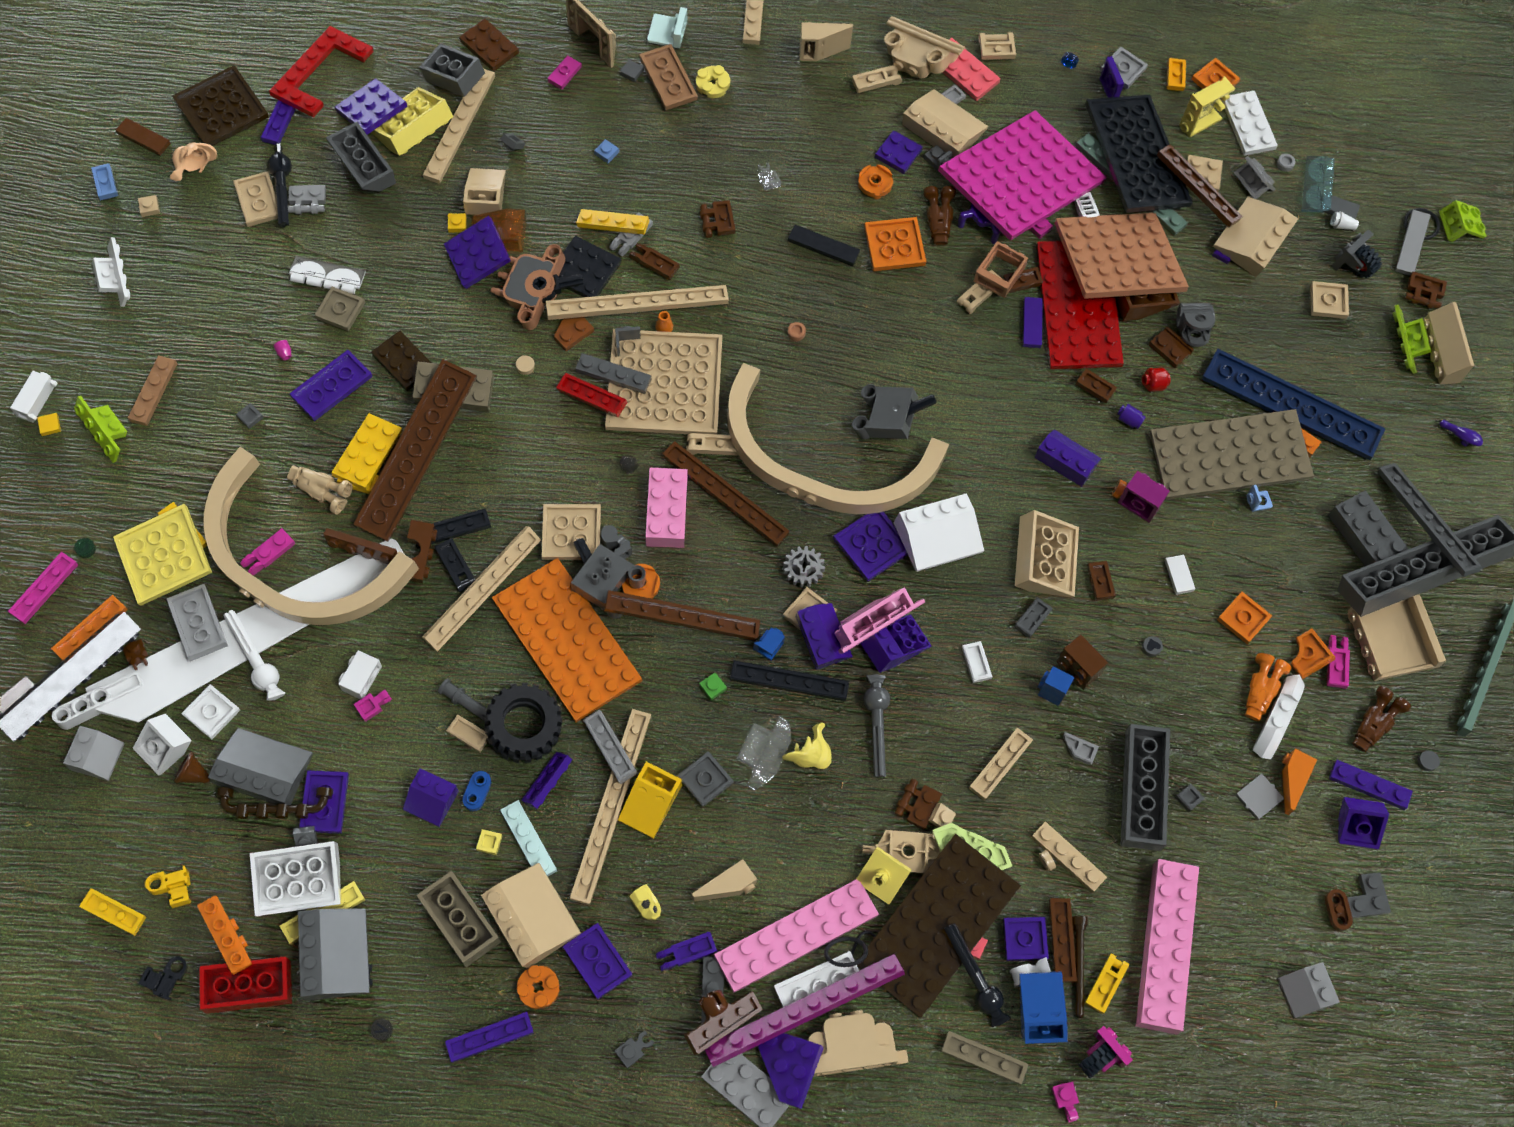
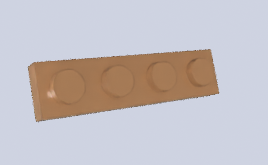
M158 355L128 416L130 422L148 426L177 366L176 360Z

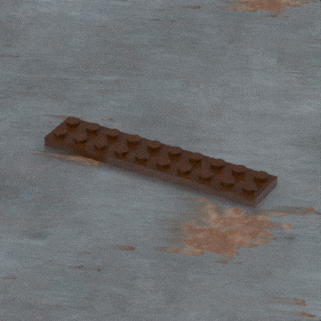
M442 359L356 518L354 526L389 542L477 378L475 374Z

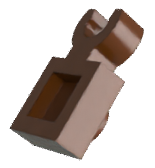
M142 639L131 642L123 647L126 659L135 671L138 670L137 665L140 663H144L145 666L148 665V661L145 658L148 656Z

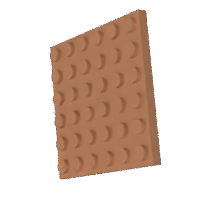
M1156 213L1104 215L1089 218H1056L1054 224L1084 298L1187 292L1189 286Z

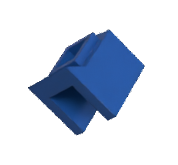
M777 628L767 629L759 642L754 643L753 650L772 661L784 644L785 636Z

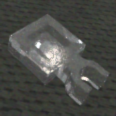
M768 162L766 163V168H762L760 164L757 165L759 181L764 190L781 187V180L776 170L770 171Z

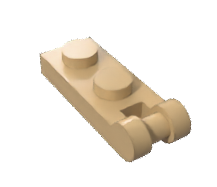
M892 65L853 75L852 82L857 93L891 84L899 85L902 82V78L898 75L897 67Z
M993 270L989 271L990 273L1000 277ZM975 283L959 297L957 303L960 306H964L969 314H972L994 292ZM969 298L973 300L972 303L968 301Z
M699 433L687 435V442L689 444L686 450L692 455L699 453L738 456L730 435ZM702 442V445H696V443Z

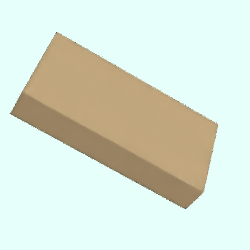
M459 715L455 717L446 730L448 734L479 753L488 742L487 734H485L484 730Z

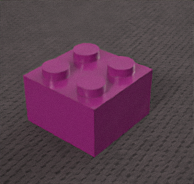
M1137 470L1126 486L1118 504L1150 523L1170 491L1163 484L1153 481L1147 474Z

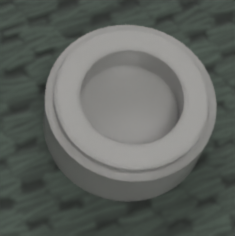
M1282 154L1277 160V167L1285 172L1291 171L1295 165V158L1290 154Z

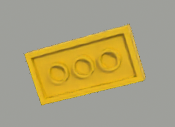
M368 413L331 472L332 476L342 481L347 480L352 485L367 491L402 434V427Z

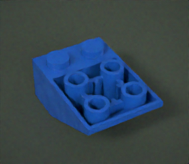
M1062 972L1019 974L1021 1035L1025 1044L1068 1042Z

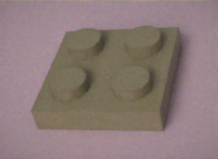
M331 286L315 313V318L349 332L365 304V299Z

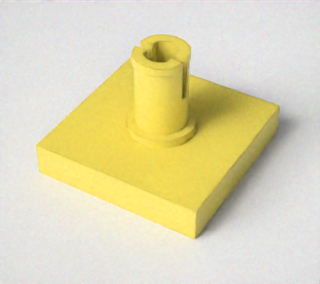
M877 847L860 872L857 880L861 882L865 889L889 905L912 870Z

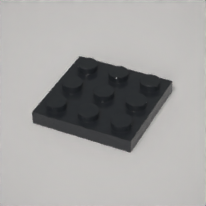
M574 236L563 252L565 263L559 278L582 274L584 277L583 285L566 289L582 297L599 296L622 263V260Z

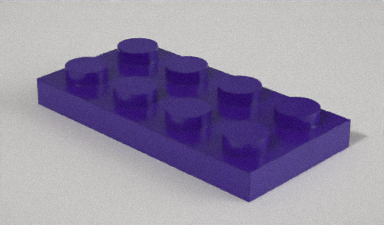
M347 350L292 391L290 397L313 421H316L373 376Z

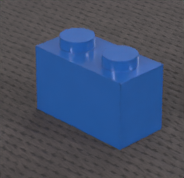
M1053 666L1051 671L1046 670L1038 685V688L1041 689L1038 696L1059 706L1075 677Z

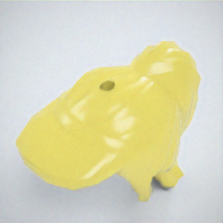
M821 722L813 726L814 739L811 740L810 737H807L805 745L801 750H799V744L796 743L794 752L783 755L782 759L791 761L803 768H827L831 763L832 756L831 749L822 736L825 724Z

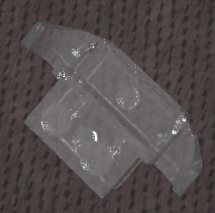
M777 716L776 724L771 731L757 723H753L736 758L753 767V774L746 784L747 787L753 790L761 787L776 775L783 760L782 756L785 755L792 740L790 724L780 716Z

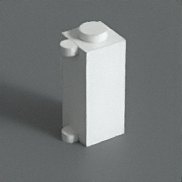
M32 371L10 407L16 417L33 423L58 383L51 380V376L44 372Z

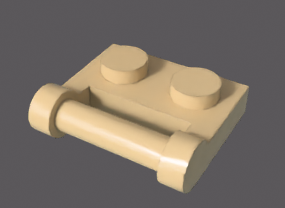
M1013 32L989 35L979 33L978 40L982 60L1016 58Z

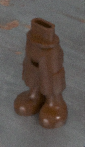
M928 186L924 188L923 195L930 203V207L927 209V219L930 224L931 238L934 239V245H947L953 219V208L949 204L956 195V188L945 186L941 189V207H939L938 188Z
M1384 686L1377 688V703L1375 706H1369L1357 733L1354 735L1356 738L1352 743L1353 746L1365 753L1369 747H1373L1384 734L1390 731L1395 724L1394 717L1396 715L1406 713L1411 708V704L1407 700L1397 697L1386 714L1382 712L1383 709L1394 697L1393 692Z

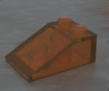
M506 208L473 216L472 226L487 216L492 218L506 251L523 252L527 222L524 209Z

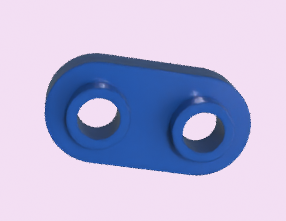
M478 771L472 775L463 796V804L467 810L477 811L483 806L491 787V778L488 773ZM483 778L484 782L477 783V780ZM473 796L477 798L474 802L469 801Z

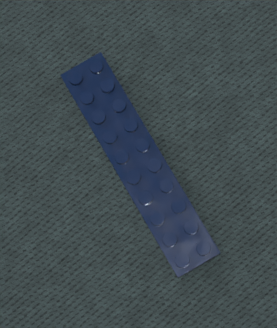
M1220 349L1216 350L1201 379L1270 413L1296 409L1301 428L1368 460L1372 459L1385 431V428Z

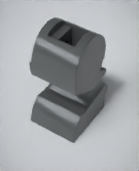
M607 525L601 530V540L604 547L608 549L617 548L614 553L624 559L632 555L630 541L626 540L623 535L618 536L617 529L614 526Z

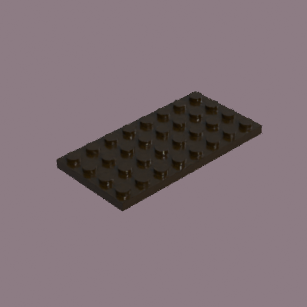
M955 833L867 947V957L857 967L862 970L895 954L904 970V975L881 987L921 1018L962 964L944 928L955 923L971 952L1021 885Z

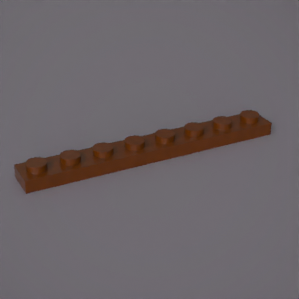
M674 441L662 453V457L677 469H688V477L776 547L789 535L790 531L677 442Z
M611 590L607 592L604 609L607 612L754 641L758 639L760 620Z

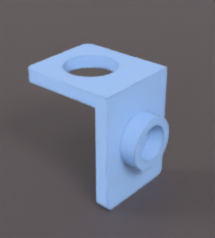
M1253 485L1246 495L1252 512L1270 509L1273 506L1268 491L1259 492L1257 485ZM1260 496L1266 499L1265 505H1259L1262 501Z

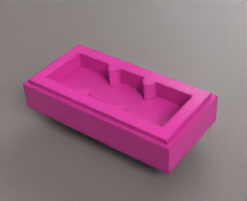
M567 55L548 77V82L562 90L581 69L582 63Z

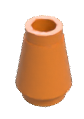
M667 311L659 313L655 325L657 331L671 332L673 330V323Z

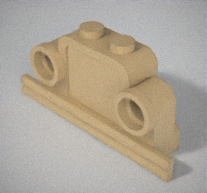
M893 16L887 21L888 26L895 28L887 33L884 38L888 53L892 56L893 65L899 71L902 70L913 77L926 78L931 72L934 74L942 73L965 49L963 45Z
M863 1010L850 1012L851 1015L842 1016V1013L829 1015L830 1018L825 1021L822 1032L813 1033L807 1040L824 1047L813 1077L909 1063L907 1050L896 1051L891 1027L886 1023H877L875 1025L872 1015L863 1013Z

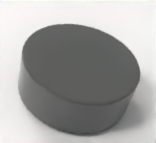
M1424 751L1418 757V765L1424 771H1433L1440 764L1438 755L1433 751Z

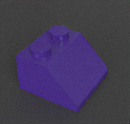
M420 768L410 785L403 811L440 827L459 792L455 784Z
M1344 797L1339 812L1338 842L1340 844L1379 849L1389 818V813L1384 803Z

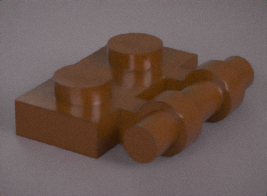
M730 200L712 202V208L707 209L706 204L700 206L701 211L699 213L700 218L703 220L702 229L706 238L713 236V230H717L718 236L735 234L736 229ZM714 217L715 222H710L709 218Z
M1412 271L1407 290L1414 292L1413 294L1407 292L1404 299L1410 300L1413 304L1420 303L1426 305L1430 309L1441 308L1442 303L1436 301V298L1442 300L1444 297L1447 281ZM1420 294L1429 296V299L1421 297Z
M911 779L910 783L904 788L905 793L902 799L898 800L896 804L897 809L894 814L898 817H902L904 812L910 814L907 822L925 830L942 793L926 785L919 791L916 789L919 782L916 779ZM912 796L917 798L913 807L908 804Z

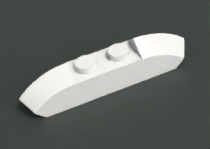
M1300 674L1287 676L1279 690L1253 747V751L1261 758L1271 759L1283 738L1305 687Z

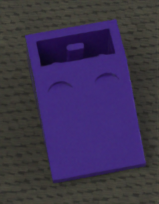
M912 615L899 618L861 642V645L879 673L892 669L931 647V644Z

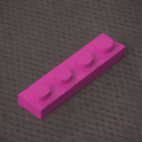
M60 552L8 612L26 624L73 572L78 563L63 552Z

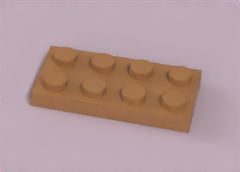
M672 44L640 54V60L665 110L698 100V95Z

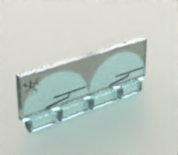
M1306 156L1301 212L1331 210L1334 158H1328V156Z

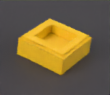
M57 413L37 417L42 436L61 432Z

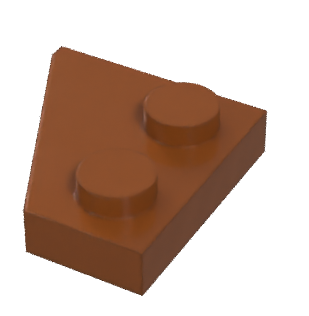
M584 317L565 318L558 327L554 340L566 352L592 334L594 327Z

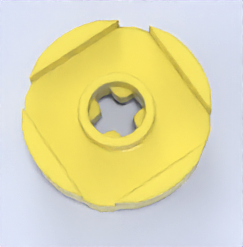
M708 66L698 70L696 88L699 93L706 94L708 98H719L726 94L730 87V77L723 66ZM715 80L716 84H712V82L709 81Z

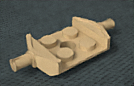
M885 830L878 844L875 846H862V854H873L877 847L881 848L912 870L911 873L924 874L940 854L935 838L930 833ZM906 846L912 847L914 855L906 856L903 848Z

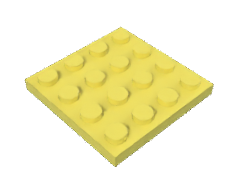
M185 504L113 536L137 604L140 606L212 573L188 507Z

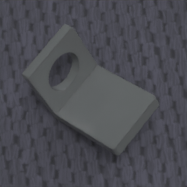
M640 326L615 328L617 356H620L619 340L641 339Z

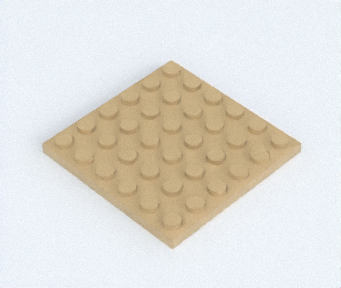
M613 329L610 362L652 376V379L645 394L609 383L608 391L625 398L628 403L619 417L606 412L605 430L672 434H717L722 335L640 330L641 339L619 340L620 356H617L615 329Z

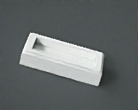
M1179 555L1166 558L1164 561L1175 595L1194 592L1195 586L1185 556Z
M981 641L962 645V651L972 682L976 683L992 679Z

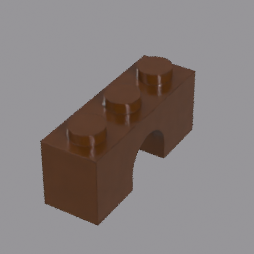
M411 520L407 540L409 543L417 544L421 548L419 555L411 558L419 568L410 579L411 582L423 584L424 578L428 579L430 567H427L428 560H432L434 551L431 548L432 541L436 542L438 532L432 523Z

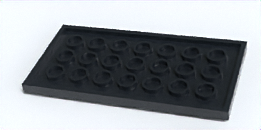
M1150 94L1087 99L1085 103L1125 212L1191 207L1193 202L1187 186L1156 156L1161 149L1170 144Z

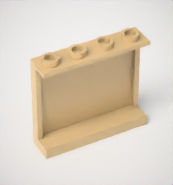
M1420 594L1362 617L1352 607L1348 610V619L1353 624L1355 637L1359 640L1362 656L1366 658L1368 672L1374 681L1439 668L1446 662Z

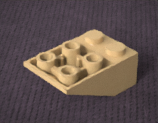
M802 22L800 61L817 62L850 49L853 24Z
M470 168L463 199L466 214L501 216L506 170Z

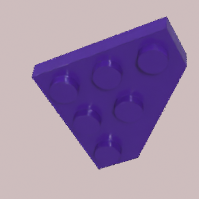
M783 1033L760 1044L758 1048L779 1101L802 1109L824 1047L820 1044Z

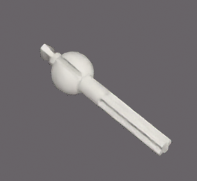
M230 610L228 613H225L223 615L254 669L251 674L252 684L261 691H267V701L276 700L284 696L285 692L276 686L279 681L278 670L271 664H264L235 611Z

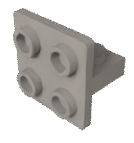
M1245 157L1247 162L1234 173L1252 197L1257 199L1268 189L1274 191L1275 187L1273 184L1275 182L1264 171L1265 169L1255 158Z

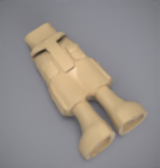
M293 465L287 476L288 480L293 481V485L308 493L310 497L319 502L327 500L330 503V511L336 515L341 513L347 505L348 501L342 497L347 498L352 493L351 482L344 480L341 483H336L332 476L304 467L298 468ZM329 489L334 490L335 492H337L338 495L342 497H338L329 493Z

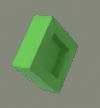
M713 673L699 683V686L711 701L727 690L726 685L716 673Z

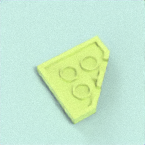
M953 823L932 830L940 853L956 833L1001 870L1012 867L1005 847L1000 844L993 843Z

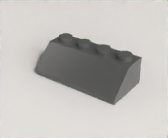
M358 122L326 137L329 144L363 190L382 191L396 183L393 170Z

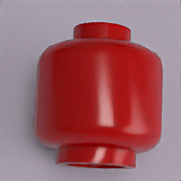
M1148 368L1144 375H1142L1141 381L1147 391L1154 392L1164 391L1169 386L1171 378L1164 368Z

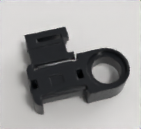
M179 956L171 958L163 970L165 975L162 972L158 974L152 971L153 968L147 966L138 984L153 990V994L171 1001L172 998L169 996L178 980L182 981L188 969L187 962ZM175 961L183 963V969L178 973H174L171 970V965Z

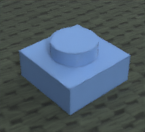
M606 139L594 150V154L606 163H609L619 153V148Z

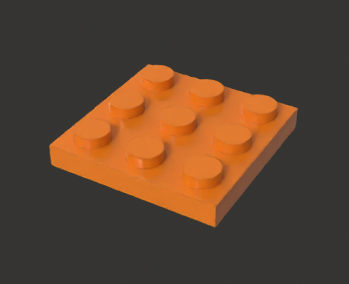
M917 217L865 222L864 228L873 271L926 266V257Z

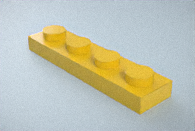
M581 209L576 224L580 228L645 235L649 224V217Z

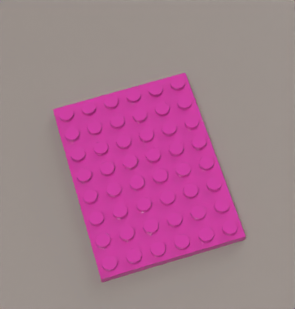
M1036 110L940 165L938 169L1010 241L1104 183L1107 178Z

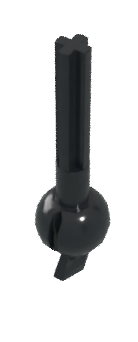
M276 143L274 146L275 153L267 161V169L275 177L278 226L285 228V226H289L286 176L292 170V163L283 154L281 143Z
M952 923L945 927L946 934L978 991L975 995V1004L978 1010L983 1014L991 1015L992 1027L1000 1026L1010 1020L1011 1017L1001 1010L1004 1002L1002 992L999 988L988 985L956 924Z

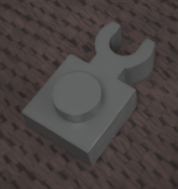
M646 1031L640 1033L636 1042L631 1037L614 1051L627 1069L644 1056V1053L641 1051L643 1048L648 1049L653 1046V1040L649 1043L642 1041L643 1037L647 1035Z

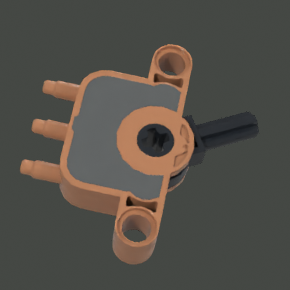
M552 244L547 247L542 258L530 254H522L517 258L509 256L511 259L509 263L513 264L510 273L498 272V277L506 280L503 289L492 287L491 293L504 297L511 307L519 309L517 317L521 325L526 330H533L538 325L545 309L546 301L554 300L558 294H561V289L583 285L584 277L582 274L559 278L565 263V255L560 246Z

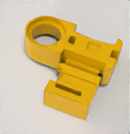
M182 866L183 870L165 874L162 871L152 874L146 879L145 887L152 895H160L167 892L171 894L172 899H169V903L172 908L191 903L187 888L190 885L189 871L185 866ZM154 880H161L159 888L151 889L150 886Z

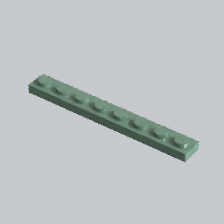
M1088 133L1076 143V147L1113 180L1100 143ZM1173 209L1147 211L1148 213H1156L1161 225L1173 236L1178 234L1188 224Z
M1514 599L1508 604L1505 603L1501 609L1502 618L1497 621L1494 628L1497 631L1490 638L1488 643L1490 649L1485 652L1482 658L1484 664L1477 671L1476 677H1478V680L1470 689L1471 698L1466 701L1463 707L1465 710L1464 716L1462 715L1458 720L1457 726H1459L1457 734L1463 737L1473 729L1513 625Z

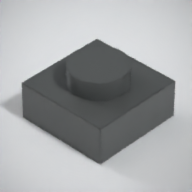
M513 133L503 134L500 139L511 150L523 149L526 144Z
M315 826L293 829L296 847L318 844Z

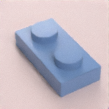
M110 164L92 167L99 199L104 200L118 196Z

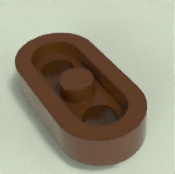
M1331 890L1325 896L1330 924L1337 931H1345L1353 923L1348 898L1342 890ZM1332 898L1337 899L1338 903H1333ZM1337 918L1342 919L1343 924H1339Z

